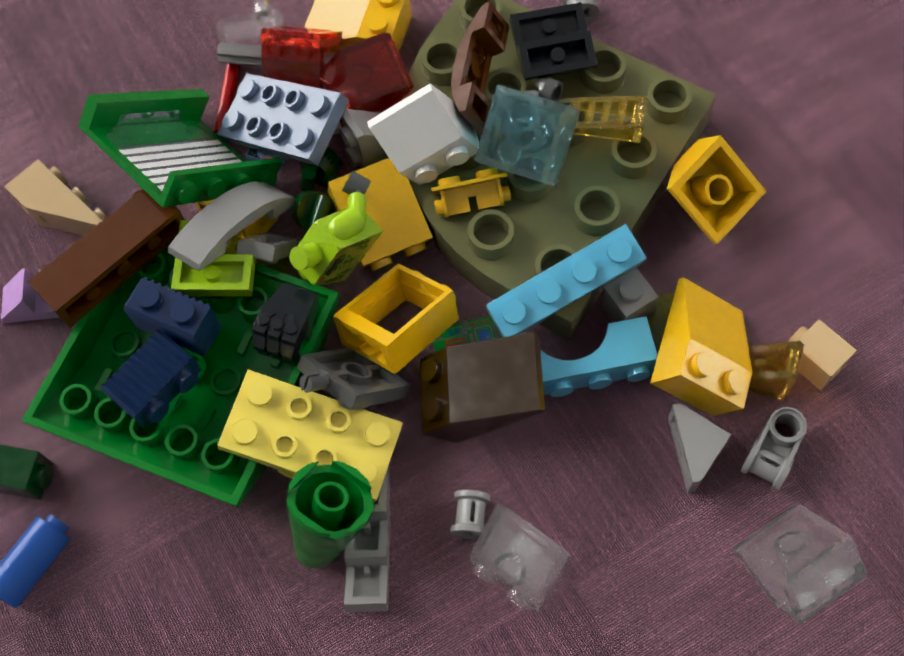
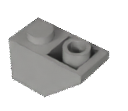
M345 109L341 117L343 127L339 129V132L348 147L344 149L345 154L354 168L359 166L362 169L389 158L370 131L367 121L381 114L379 112Z

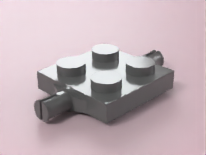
M350 347L302 354L297 368L305 374L300 378V387L302 390H305V393L315 390L327 391L338 399V403L341 406L351 410L405 399L411 384L398 376L405 373L406 365L396 374H393L355 352Z

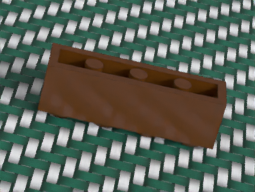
M144 189L137 191L116 211L101 219L99 224L85 236L74 241L54 261L43 266L28 283L67 326L71 328L165 250L179 234L180 220L185 219L176 206L162 208Z

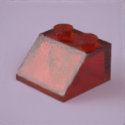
M386 32L337 50L320 72L326 90L340 92L349 99L346 109L382 113L402 101V97L407 96L414 88L391 34Z

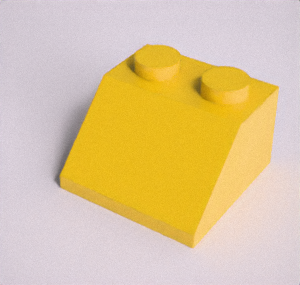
M721 135L698 139L673 165L667 190L713 244H718L767 192Z

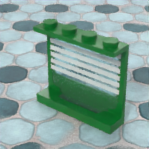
M202 89L88 94L78 125L92 141L162 208L214 200L225 192L249 182H266L273 186L277 181V174L283 163L279 157L246 161L222 138L213 133V130L201 120L210 98Z

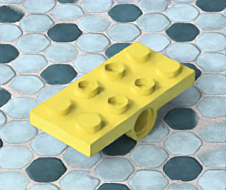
M247 370L217 446L219 450L275 468L279 473L293 479L297 471L309 463L318 462V465H331L332 461L343 462L356 468L369 481L372 499L376 503L403 422L362 408L358 410L347 409L341 406L336 399L312 391L305 393V390H302L301 387Z

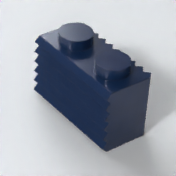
M147 277L140 279L123 309L137 328L153 335L156 330H161L179 346L202 356L207 354L222 328L209 303L204 304L202 300L197 302L195 297L190 299L188 294L183 296L181 291L176 293L175 289L169 290L168 286L163 287L161 283L156 284L154 280L149 281Z
M156 330L154 335L150 336L148 341L144 342L143 346L138 348L137 352L132 354L131 358L126 360L125 364L120 366L119 370L114 372L113 376L101 385L100 389L119 408L145 429L150 423H157L164 418L169 410V403L179 393H186L194 387L198 380V373L202 369L190 354L161 330Z

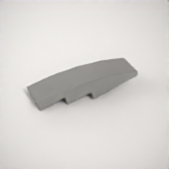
M390 463L376 503L374 502V509L369 522L345 547L346 580L344 607L346 612L388 611Z

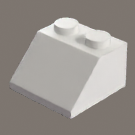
M432 84L426 85L367 121L370 131L398 172L419 185L435 180L439 174L453 166L465 163L469 157L482 150L475 129L461 115L454 101Z

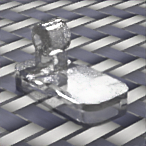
M267 0L254 2L253 13L223 18L217 23V34L220 43L269 46L283 43L287 39L281 10L277 8L272 9L271 3Z

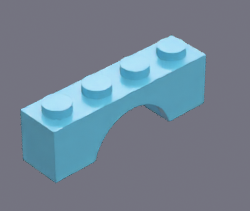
M627 224L486 304V310L502 337L522 334L572 302L640 266L647 258Z
M647 316L608 323L606 336L602 344L592 354L581 359L560 360L541 351L544 395L550 394L552 397H561L572 393L577 388L589 386L590 389L594 390L602 389L611 385L613 381L628 379L629 382H638L650 377L653 374L658 354Z

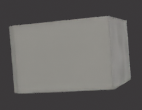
M681 403L673 404L668 421L688 494L697 490L725 447L731 434Z

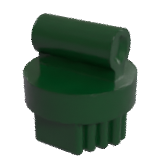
M327 146L318 166L299 161L302 168L299 185L301 191L313 190L314 183L322 187H328L329 181L337 179V174L341 171L343 161L340 160V157H337V153H334L331 147Z
M307 190L294 196L296 200L289 210L296 224L308 231L315 221L334 213V204L332 202L333 199L326 193Z

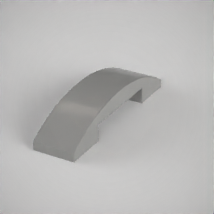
M249 182L239 185L220 195L195 215L169 245L168 253L200 271L225 253L226 241L263 215L272 220L291 208L296 199L266 182Z

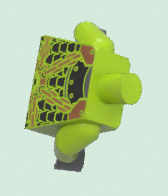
M355 171L351 172L342 189L343 192L349 194L347 208L315 221L298 246L290 251L289 258L292 266L298 270L303 280L315 286L347 280L383 232L366 213L367 198L364 194L370 185V180Z

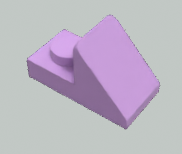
M21 269L3 287L1 321L4 324L59 318L52 308L29 285L28 281L33 276L27 269Z

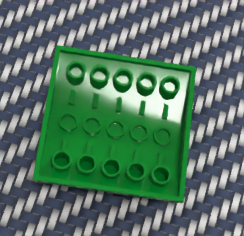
M167 247L77 322L21 421L24 424L238 508L267 468L266 465L219 450L217 446L247 370L300 387V378L305 375L297 369L299 362L295 366L286 363L284 360L273 359L270 355L267 357L258 354L254 349L252 326L262 306L283 283L318 293L319 307L312 326V337L310 340L304 339L299 354L301 356L302 354L322 352L340 294L326 287L315 286L300 278L256 264L252 296H189L190 299L195 297L197 302L202 300L204 304L209 303L222 328L209 351L204 356L181 347L195 359L202 369L198 373V380L191 390L186 393H179L169 403V410L163 419L154 424L150 423L143 429L100 388L102 384L107 382L108 378L113 376L114 372L119 370L120 366L125 364L126 360L131 358L132 354L137 352L138 348L143 346L144 342L148 341L150 336H153V334L137 328L123 309L142 278L147 277L149 281L154 280L156 284L161 283L163 287L168 286L169 290H171L175 257L168 253Z

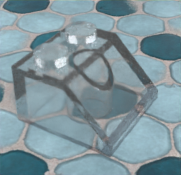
M499 502L471 550L470 557L471 562L475 565L472 569L473 572L490 585L497 581L509 590L506 596L514 604L525 611L532 607L539 613L567 574L571 553Z
M799 503L733 547L736 556L772 603L798 624L805 622L868 576L854 538Z

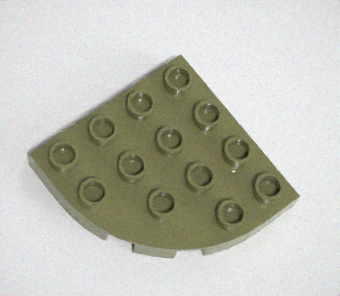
M455 0L419 50L410 69L402 100L428 84H432L453 100L451 79L458 48L473 18L483 4L489 1L507 22L509 31L505 51L492 57L484 96L492 104L493 94L530 90L538 91L539 88L534 84L541 78L524 80L510 24V15L533 10L511 0ZM592 38L598 64L597 68L548 77L562 82L563 91L560 100L552 103L547 109V120L541 121V130L496 135L492 110L488 134L480 136L476 131L482 149L480 152L469 157L465 163L453 166L439 174L435 180L429 183L419 185L410 179L409 182L424 216L434 229L437 249L459 274L481 292L495 300L627 224L634 238H636L667 189L673 165L697 141L709 122L717 95ZM523 101L514 103L509 111L510 118L516 122L525 121L529 117L530 107L528 103ZM490 168H497L498 174L507 172L506 180L500 181L501 187L509 186L511 200L504 202L505 206L478 210L476 197H470L468 199L471 212L445 218L444 214L437 216L434 201L440 200L441 196L440 193L432 195L431 190L432 187L438 186L437 180L451 176H460L461 182L476 179L475 172ZM604 286L572 302L539 323V325L571 341L601 294Z

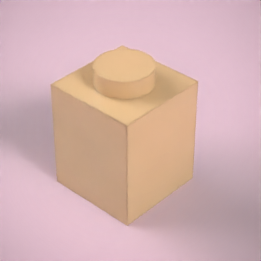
M819 319L809 329L802 326L793 334L787 342L791 349L784 360L819 390H822L848 364L857 350Z

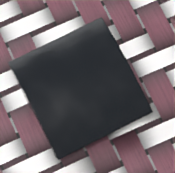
M582 2L510 15L514 43L525 81L597 68L598 64L591 31H587Z

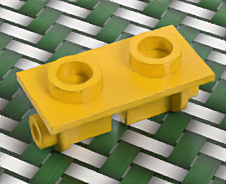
M490 168L475 172L476 179L461 182L460 176H451L437 180L438 186L431 188L432 195L440 193L441 196L440 200L434 201L437 216L444 214L445 218L471 212L468 199L470 197H476L478 210L505 206L504 202L511 200L509 186L501 187L500 181L506 180L507 172L498 174L497 168Z

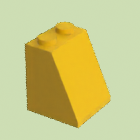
M389 158L355 171L370 180V185L364 194L367 198L366 213L383 231L361 260V268L370 266L372 271H376L392 264L391 257L405 252L406 257H410L426 250L425 243L433 237L409 179L398 172ZM351 173L328 182V195L333 199L332 202L336 212L347 208L349 194L343 192L342 189Z

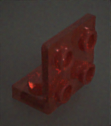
M295 26L261 28L262 77L324 89V53L329 52V47L342 45V31Z

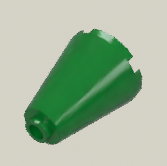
M332 461L331 465H318V462H313L297 471L291 480L286 497L295 554L303 565L313 569L328 566L369 522L374 509V501L370 492L371 486L369 481L356 468L338 461Z

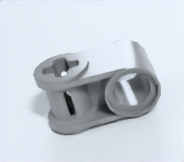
M781 407L775 410L763 427L758 439L752 445L740 472L744 474L751 472L772 483V488L778 491L793 465L794 456L807 430V422L803 414L791 407ZM783 423L789 426L793 432V437L781 436L777 432L775 424Z

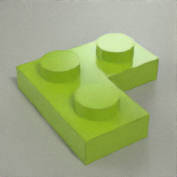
M180 220L179 232L190 220ZM223 254L198 271L175 257L171 289H175L176 293L181 291L183 296L187 294L188 296H252L256 260L253 254Z

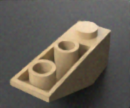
M39 159L4 186L15 201L41 226L85 236L106 216L99 208L92 211L87 206L90 204V201L77 187L70 190L66 186L68 180L55 166L48 169Z

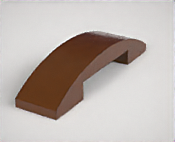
M490 1L483 4L466 30L455 57L451 79L452 96L456 108L480 136L488 134L493 105L484 96L491 60L493 56L505 51L509 25Z

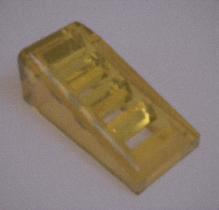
M606 96L571 98L565 133L640 143L648 97ZM580 111L587 112L586 121H578ZM595 113L602 114L601 121H593ZM617 115V120L609 121V116ZM625 117H632V120H624V119H625Z

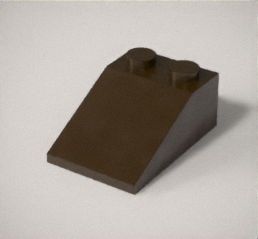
M530 332L446 347L420 359L423 435L459 443L545 412L538 333Z

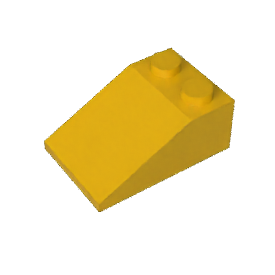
M315 0L298 41L297 48L300 50L350 54L353 61L393 69L412 18L410 0Z
M684 277L679 278L650 383L711 416L742 410L745 407L752 377L743 312Z

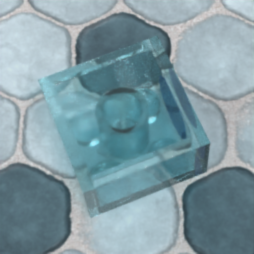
M497 84L474 161L557 187L580 111L570 105Z

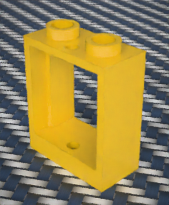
M398 263L335 313L333 318L343 345L352 348L360 355L396 374L458 321L459 314L456 306V296L450 287L437 283L425 277L419 271H413ZM405 300L423 309L395 334L376 325Z

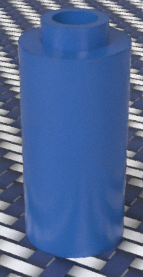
M51 514L45 520L39 516L33 520L0 562V599L14 608L20 606L71 540V538L65 535L70 527Z

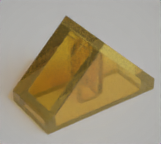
M801 341L748 346L752 367V377L748 391L784 401L797 380L804 344Z

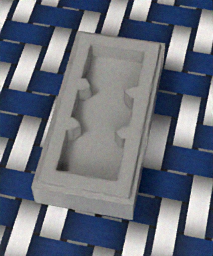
M262 233L239 240L236 254H253L255 260L259 262L276 264L279 259L288 257L291 249L298 246L299 241L290 237Z

